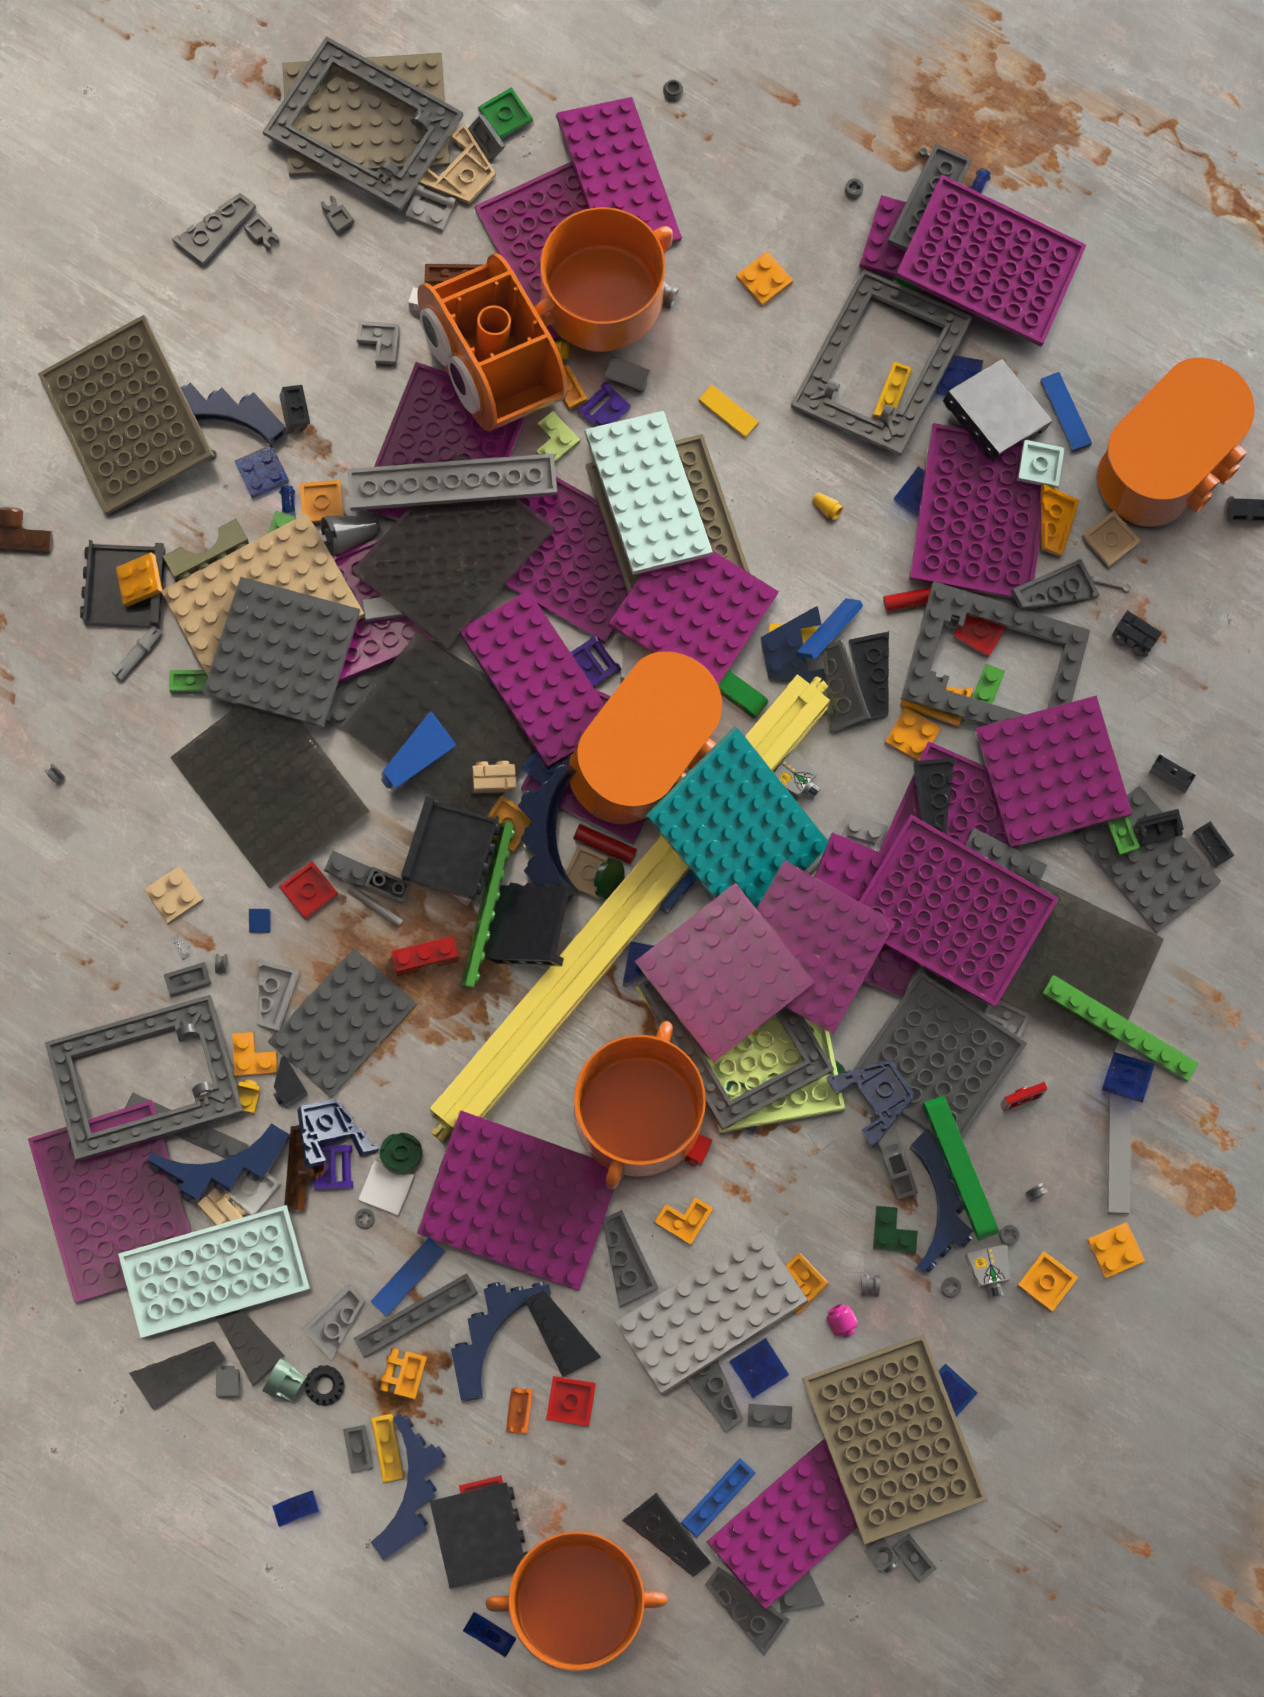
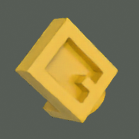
M245 1079L244 1082L239 1081L238 1094L243 1112L255 1114L261 1092L260 1086L252 1080Z

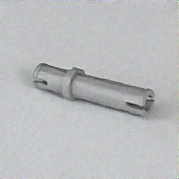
M152 625L143 638H139L136 641V646L112 671V674L117 676L119 680H123L133 666L146 652L151 650L150 647L162 635L159 630L153 635L157 629L155 626Z

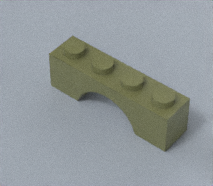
M236 518L218 527V539L215 545L208 551L192 553L179 547L163 555V558L175 582H178L249 544V541Z

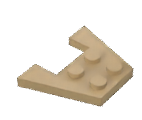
M463 123L451 135V140L464 151L439 177L428 169L419 184L470 204L496 177V173L465 123Z

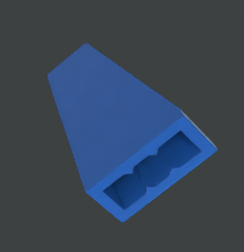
M432 711L425 717L383 770L381 781L387 789L391 788L394 792L455 749V742Z

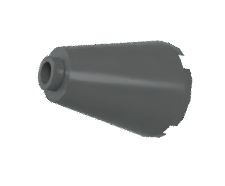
M327 515L321 518V532L326 537L324 544L331 556H337L376 537L380 531L379 521L375 520L373 516Z

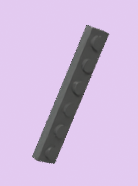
M132 1092L125 1108L149 1100ZM153 1102L156 1114L171 1110ZM206 1125L172 1134L225 1159L233 1157L249 1147L248 1144Z
M466 1273L353 1339L365 1358L478 1292Z

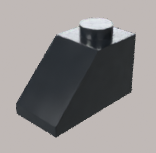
M284 1055L280 1059L274 1083L276 1093L273 1096L279 1105L283 1103L288 1108L306 1097L308 1093Z

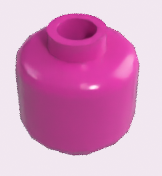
M839 1304L828 1311L826 1321L835 1336L843 1335L846 1338L855 1333L854 1328L858 1325V1320L850 1306Z

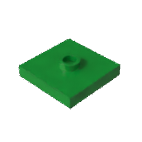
M512 87L478 106L480 114L486 117L501 140L533 122L532 116Z

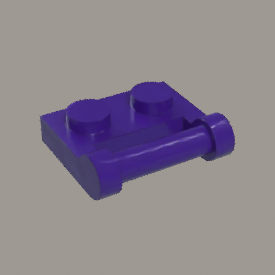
M604 382L600 386L601 388L584 405H580L576 409L578 414L592 427L617 422L631 409V405L607 382ZM607 394L610 398L591 415L588 411Z
M596 636L570 652L593 687L617 674L622 669L618 663L613 661L600 643L601 640ZM595 648L608 666L607 670L604 671L589 649Z
M352 1145L319 1146L326 1159V1171L321 1178L314 1180V1190L353 1189L350 1163ZM335 1153H342V1181L336 1182Z

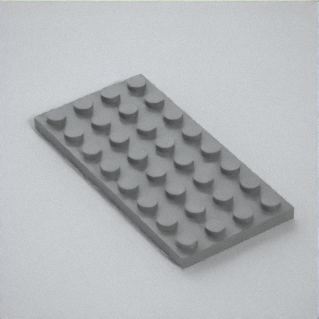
M759 1231L624 1316L615 1324L661 1395L799 1309L808 1303V1299L762 1231Z

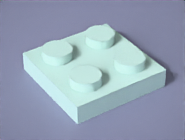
M1024 440L1017 481L1036 485L1046 484L1057 489L1065 448Z

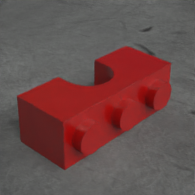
M453 936L391 951L397 976L418 972L419 968L427 965L437 964L442 966L459 962Z

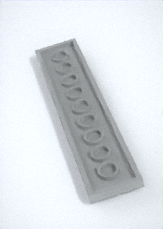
M554 453L347 469L350 511L557 495Z

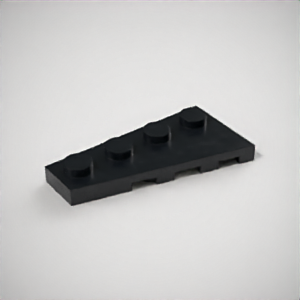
M655 1493L622 1520L692 1577L711 1563L658 1493Z

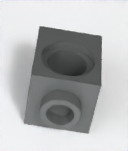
M221 1366V1370H216L217 1398H240V1371L234 1369V1366Z
M884 1538L878 1540L864 1551L879 1573L883 1570L888 1573L897 1566L895 1561L899 1558ZM879 1551H885L888 1554L889 1558L886 1563L878 1561L877 1553Z

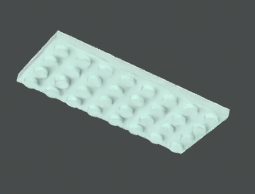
M664 411L585 429V436L632 574L635 575L712 556L713 551Z
M287 1205L118 1254L141 1338L310 1289Z

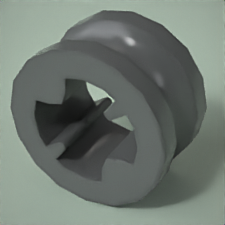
M856 178L850 179L845 187L846 196L851 199L859 198L864 189L862 181ZM852 185H856V192L852 191Z
M51 764L50 769H46L45 773L58 784L59 779H64L65 776L55 765Z
M216 954L215 973L219 971L227 973V954H224V956Z
M1043 1183L1036 1185L1026 1192L1027 1195L1031 1196V1202L1048 1192L1043 1189Z
M365 1208L359 1210L355 1216L357 1226L364 1230L371 1228L375 1221L373 1212ZM363 1214L371 1217L367 1224H363L362 1221L359 1222V1218H362Z
M1006 1225L999 1234L1001 1241L1007 1245L1017 1242L1020 1236L1019 1230L1013 1225ZM1013 1230L1015 1232L1013 1235L1015 1239L1006 1240L1004 1238L1006 1235L1004 1231Z
M953 1277L945 1279L941 1284V1292L948 1298H954L961 1290L960 1282ZM949 1282H953V1286L956 1285L957 1287L952 1293H948L949 1289H945Z

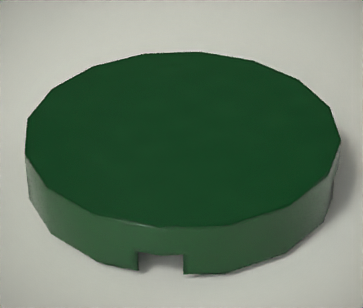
M608 858L606 863H602L599 866L595 875L594 886L597 887L595 893L600 899L607 900L624 880L625 869L620 860Z
M408 1133L389 1135L380 1147L382 1165L394 1174L405 1175L413 1172L419 1167L422 1160L420 1142Z

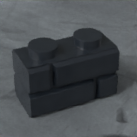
M1127 610L1112 635L1115 636V640L1122 645L1128 644L1133 647L1132 650L1136 654L1148 656L1160 638L1162 631Z

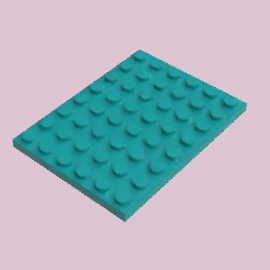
M735 726L646 815L714 899L736 883L756 909L784 860L805 871L824 852L828 842L740 729Z

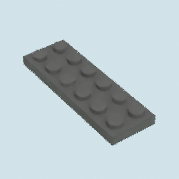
M935 144L887 244L906 251L941 174L961 184L972 163V159Z

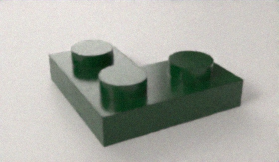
M876 1206L873 1250L916 1253L918 1231L896 1229L897 1207Z

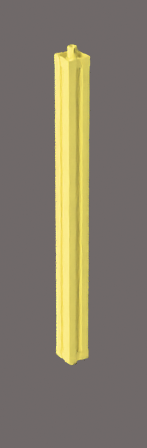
M797 674L745 736L773 772L777 770L790 752L798 747L828 710L827 706L830 700L822 694L828 688V685L824 681L820 682L821 678L815 677L809 684ZM662 835L559 955L564 958L562 967L550 966L449 1087L430 1107L431 1116L439 1122L431 1130V1134L438 1138L440 1142L444 1143L452 1133L459 1110L481 1118L487 1116L659 912L661 904L691 871Z

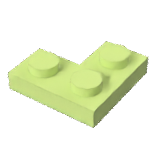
M554 411L538 423V427L550 440L536 451L537 455L554 453V463H557L580 443V438Z

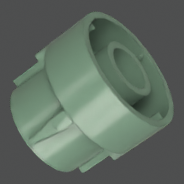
M280 1358L262 1391L274 1398H283L293 1402L306 1377L299 1373L296 1368L292 1367V1364Z

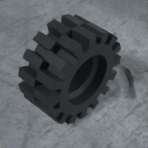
M329 1365L314 1367L307 1374L304 1382L307 1396L317 1405H332L344 1393L345 1384L342 1375L336 1368ZM322 1377H328L333 1382V1388L327 1394L319 1393L316 1389V1383Z

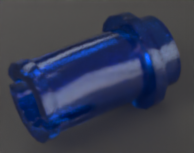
M984 168L977 170V176L970 188L982 193L986 182L991 179L990 171Z
M282 486L279 491L282 499V512H294L293 494H295L293 486Z

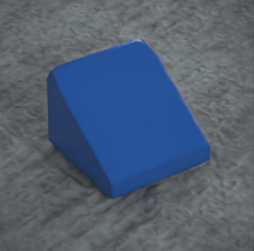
M249 909V933H271L270 909Z

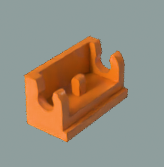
M511 1388L506 1425L507 1433L528 1434L533 1389Z

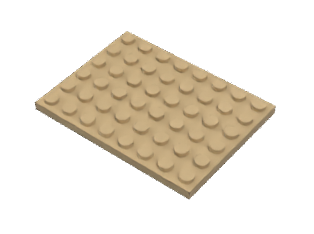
M307 513L162 589L165 600L207 676H209L240 577L355 607L361 611L358 620L365 617L364 612Z

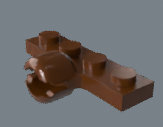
M425 264V283L437 285L484 264Z
M0 508V549L51 552L52 531L25 529L23 527L22 509Z
M299 1125L291 1126L284 1202V1206L287 1205L290 1213L304 1211L307 1182L321 1178L326 1171V1163L306 1168Z

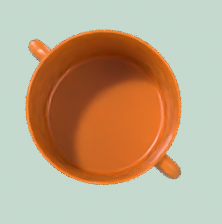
M608 207L582 210L564 219L550 233L541 254V301L534 308L546 327L551 325L567 342L589 351H615L628 347L640 340L652 328L662 307L665 279L664 253L672 245V229L668 226H662L652 231L645 222L631 213Z
M669 1021L661 1023L656 1037L632 1035L618 1038L605 1044L588 1059L577 1079L574 1093L576 1130L588 1153L602 1166L609 1169L606 1176V1186L611 1190L618 1187L622 1174L628 1176H650L672 1168L690 1152L700 1134L706 1105L703 1080L690 1057L679 1047L670 1043L673 1026Z
M566 1532L549 1537L533 1547L521 1560L513 1575L509 1596L489 1597L485 1605L489 1611L510 1612L511 1621L519 1640L529 1653L542 1663L562 1671L586 1672L603 1667L618 1658L636 1636L643 1618L644 1608L663 1607L666 1605L668 1598L666 1594L661 1592H644L642 1580L635 1564L624 1550L612 1541L593 1533Z

